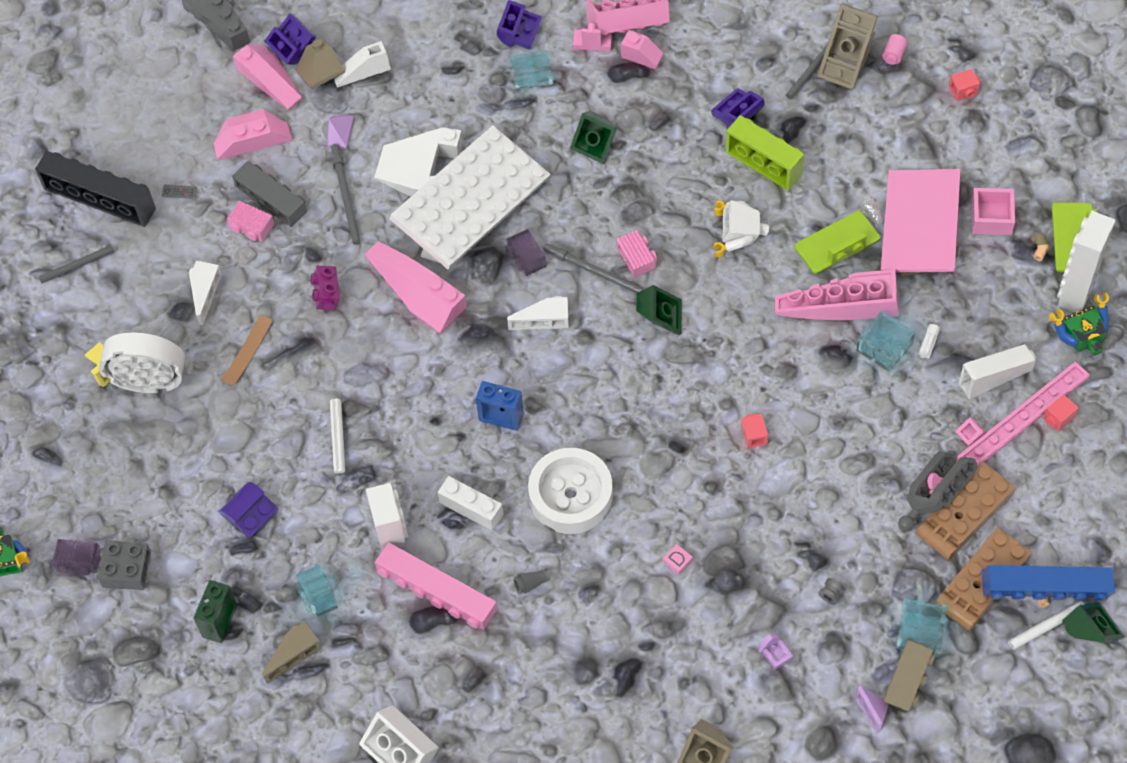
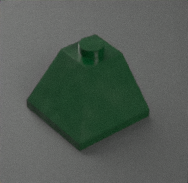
M593 111L584 112L581 115L570 149L604 164L617 127L608 118Z
M655 285L636 293V311L650 322L672 333L682 334V299Z
M1100 602L1079 605L1062 620L1067 633L1076 639L1104 643L1125 638Z

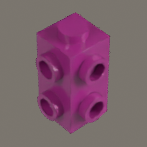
M317 265L314 273H311L310 284L314 286L312 300L316 303V309L336 310L340 300L336 266Z

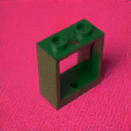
M209 580L193 617L202 638L219 643L223 642L238 606L229 585Z

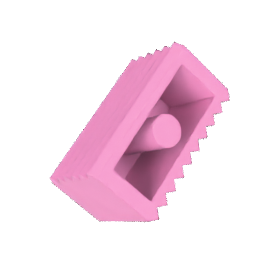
M241 201L236 204L227 218L231 231L237 234L239 232L246 234L252 241L257 239L264 242V239H266V236L274 227V220L271 214Z
M638 230L617 238V249L634 278L656 269L657 261L655 252L653 250L650 251L648 248L649 244L646 236H641Z

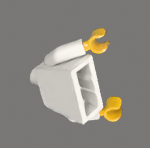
M719 200L715 203V215H723V242H726L725 245L720 242L714 244V250L721 249L714 253L717 258L723 257L726 250L730 252L751 245L759 235L767 236L769 225L760 223V212L753 209L746 202L731 200L724 204L723 201Z

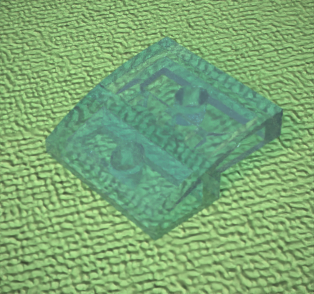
M548 50L510 56L516 90L553 85Z

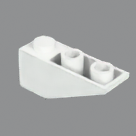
M382 41L365 46L342 65L345 72L333 79L336 86L340 87L391 70Z

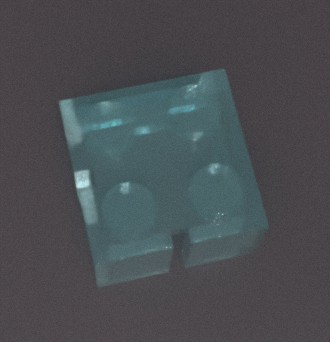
M881 311L858 338L856 351L870 360L875 358L877 365L891 372L900 361L901 356L903 357L913 345L915 332Z
M903 599L896 648L903 649L907 638L932 647V653L939 655L942 647L947 606Z

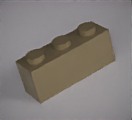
M907 638L884 696V702L909 711L910 707L915 708L919 698L916 692L919 686L923 687L927 675L924 674L927 666L931 667L935 658V654L932 653V647Z

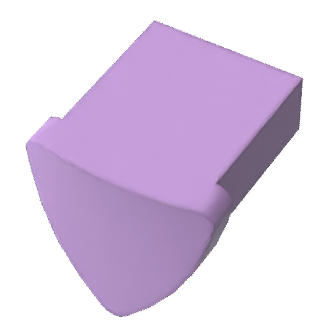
M776 633L768 634L758 649L760 654L763 653L774 670L793 659V655L782 642L781 637Z

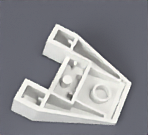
M442 127L384 145L376 170L375 180L411 197L434 177L433 173L438 156L456 158L460 154L463 145L461 130Z

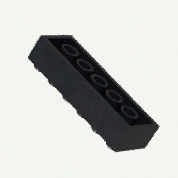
M46 150L35 167L44 190L137 225L146 227L156 210L150 190L146 185L136 184L125 177H117L109 171L98 170L93 165L82 164L74 158L63 157L60 153H52Z

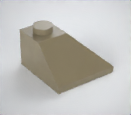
M323 38L306 46L296 68V73L311 89L345 72L333 49Z
M700 719L692 727L677 763H726L733 747L721 729Z

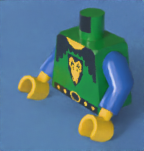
M1103 292L1102 301L1099 300V294L1094 295V301L1099 304L1098 307L1093 305L1065 317L1064 312L1060 309L1056 310L1057 318L1054 313L1049 314V320L1056 323L1054 326L1060 341L1074 347L1076 351L1089 348L1093 356L1103 352L1104 349L1100 343L1104 341L1109 325L1108 308L1105 306L1109 296L1106 292Z
M0 528V576L23 572L22 563H31L27 549L19 541L13 540L11 535H4L3 528Z

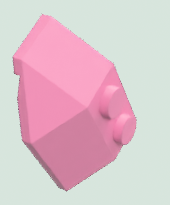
M261 109L226 119L213 144L218 161L292 141L288 124L285 121Z

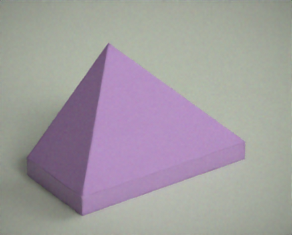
M334 114L329 118V148L333 144H338L339 149H347L354 116Z
M860 686L857 688L856 697L875 731L878 733L881 731L889 703L884 702L882 698Z

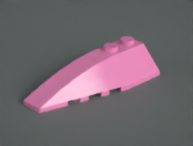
M379 241L365 253V257L377 272L383 276L389 287H392L398 298L407 306V309L439 334L467 308L466 298L463 293L405 254Z
M893 269L854 273L848 275L849 278L839 281L836 278L830 280V283L819 286V284L812 285L808 290L801 291L799 289L775 296V315L815 320H860L899 316L896 271Z

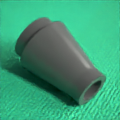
M540 570L520 573L517 577L513 578L517 592L519 594H526L540 584L545 583L547 579L544 571Z

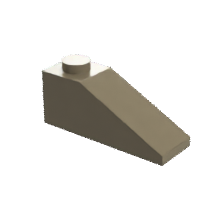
M306 621L294 625L287 632L263 670L262 675L267 684L322 649L318 638Z

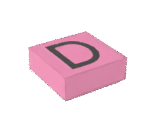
M677 544L663 558V562L677 574H680L693 560V557Z

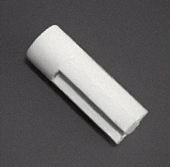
M929 324L918 352L921 358H930L940 331V327L935 324Z

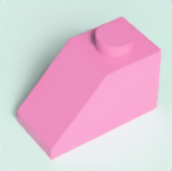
M628 30L621 43V58L653 69H657L664 55L647 36Z

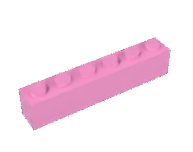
M389 542L375 561L377 573L381 577L393 579L399 587L409 588L417 597L427 598L435 607L445 608L450 615L457 619L461 617L466 620L468 625L475 629L479 627L485 630L497 611L496 601Z

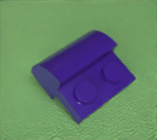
M508 0L497 28V37L509 47L513 43L530 50L542 16L526 11V6Z
M289 13L279 28L274 27L264 42L286 64L295 65L299 63L306 46L312 44L317 37L295 15Z
M737 88L711 110L712 116L725 123L728 129L740 115L744 118H752L764 107L765 102L764 98L754 92L749 91L746 93Z
M248 481L218 513L250 539L279 508L264 495L265 492L261 488Z

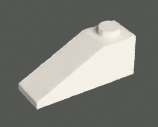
M196 261L194 267H191L189 271V279L191 281L196 316L199 325H204L222 274L219 265Z
M561 296L546 298L508 316V330L569 328L568 298Z

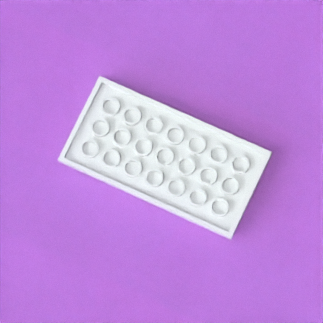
M492 125L396 209L389 219L445 268L450 269L547 181L550 173Z

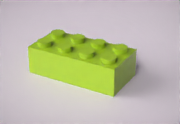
M741 115L727 129L725 153L787 191L802 176L804 153L800 149L792 147L782 138H777L767 129L759 127L752 120Z

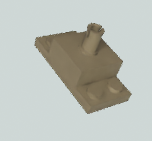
M843 3L840 5L817 77L850 89L855 88L860 70L865 66L872 45L877 15Z

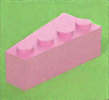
M586 0L587 22L596 24L595 29L601 30V36L609 35L612 32L623 33L629 29L640 30L652 25L662 26L664 23L670 22L668 0H620L619 2L602 0V3H593L592 0Z

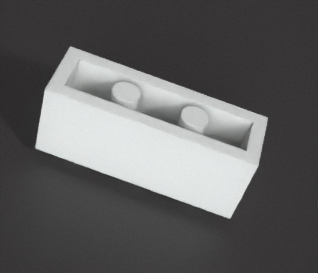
M450 476L447 477L437 492L440 504L492 531L504 515L501 503Z

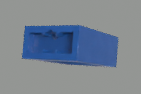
M482 381L476 396L479 421L518 431L524 415L522 391Z

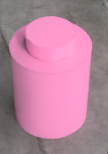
M898 34L889 37L882 55L886 63L890 65L900 63L908 43L906 38Z

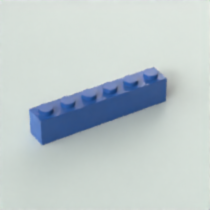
M988 565L981 571L983 596H991V599H1002L1004 596H1012V599L1015 600L1024 599L1025 597H1033L1034 600H1043L1046 597H1053L1054 600H1065L1067 597H1072L1076 601L1086 600L1087 598H1095V601H1105L1115 593L1113 567Z

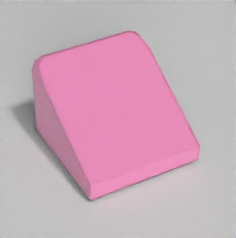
M971 417L955 431L968 446L987 433Z

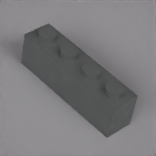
M247 161L232 175L236 188L288 226L292 227L307 213L305 200L300 195L296 196L286 185L278 183L271 174L267 175L264 173L259 165H253Z

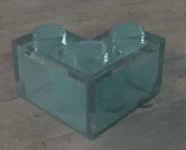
M320 565L296 574L298 582L295 583L299 595H301L307 613L312 612L313 617L317 618L338 608L326 575L323 574Z

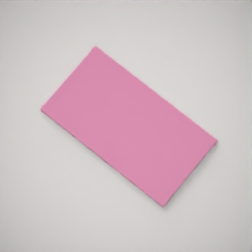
M960 169L889 170L881 271L895 269L896 272H955Z

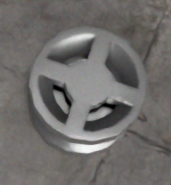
M828 578L825 581V587L820 589L818 594L825 602L836 605L839 601V596L845 592V587L837 580Z

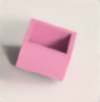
M974 188L971 199L972 234L1012 236L1015 225L1014 189Z

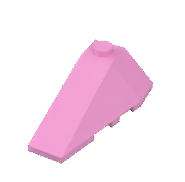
M246 45L233 56L236 70L288 111L302 100L300 93L277 56L264 45Z

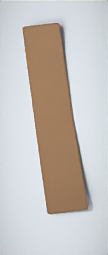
M259 315L244 345L222 377V382L232 386L235 385L273 321L272 319Z

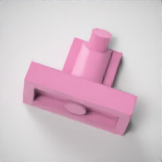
M588 23V29H575L573 49L611 51L612 33L601 36V30L595 29L596 24Z

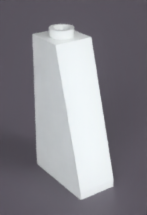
M1024 344L963 364L959 385L970 400L1032 371L1036 357L1033 351L1029 350Z

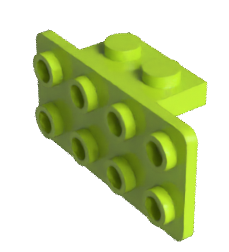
M1055 202L1052 204L1055 267L1057 272H1065L1073 241L1076 234L1081 230L1080 226L1084 217L1089 218L1091 211L1096 212V209H1092L1090 203Z
M856 211L795 243L794 248L811 272L819 274L879 242L880 235L861 211Z

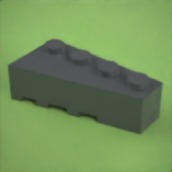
M181 0L183 8L187 12H191L194 18L205 24L208 30L213 31L233 51L250 43L246 27L227 0Z

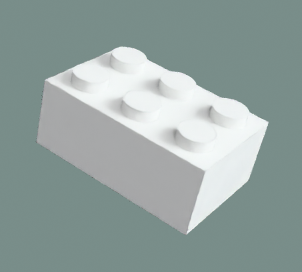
M391 483L366 489L381 551H383L388 542L398 548L405 547V539L409 537L397 489L392 490Z

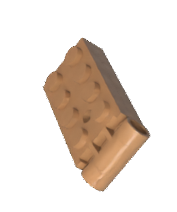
M982 462L955 499L948 506L942 507L940 511L931 513L926 518V521L918 527L915 534L949 561L1013 496L1016 487L986 463Z
M997 527L936 600L934 606L970 632L996 601V599H991V596H983L981 571L988 565L1025 566L1030 560L1032 552Z

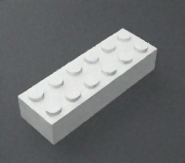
M1091 211L1089 218L1084 217L1080 226L1081 230L1076 234L1073 241V247L1069 254L1070 257L1060 285L1061 288L1057 295L1060 298L1059 307L1072 312L1084 309L1095 285L1115 219Z

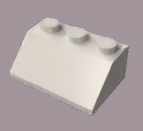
M393 705L376 713L359 743L379 763H430L439 749L433 741Z

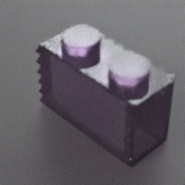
M529 229L506 238L507 246H505V249L510 257L513 256L516 261L514 263L519 272L523 271L525 276H528L546 268V257L529 232Z
M57 539L52 564L61 573L77 571L78 574L85 576L90 575V573L96 574L100 562L101 548L98 543Z

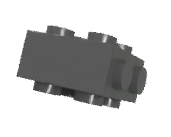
M106 540L104 548H101L100 551L101 567H98L96 572V578L102 587L144 590L151 555L148 544Z

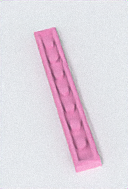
M1075 361L956 457V460L958 461L962 456L974 458L977 462V467L982 462L985 463L1042 417L1046 409L1063 394L1068 396L1089 379L1090 374Z

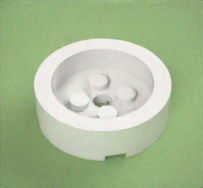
M121 333L108 338L104 342L99 371L103 377L111 379L110 383L126 390L140 393H158V389L166 388L167 391H171L177 388L182 381L185 354L175 343L159 336L145 333Z
M562 448L552 451L536 463L529 477L528 491L531 509L543 525L554 529L555 532L563 534L586 532L600 524L611 508L613 498L611 474L605 463L598 456L587 450ZM569 489L577 493L573 498H568L565 494Z

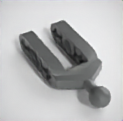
M944 451L936 453L910 486L906 499L912 511L899 519V529L903 532H910L914 528V521L919 515L937 512L942 507L948 506L977 470L976 460L962 456L954 464V456L951 453ZM934 472L943 479L930 496L929 491L931 489L928 487L927 480L929 475Z

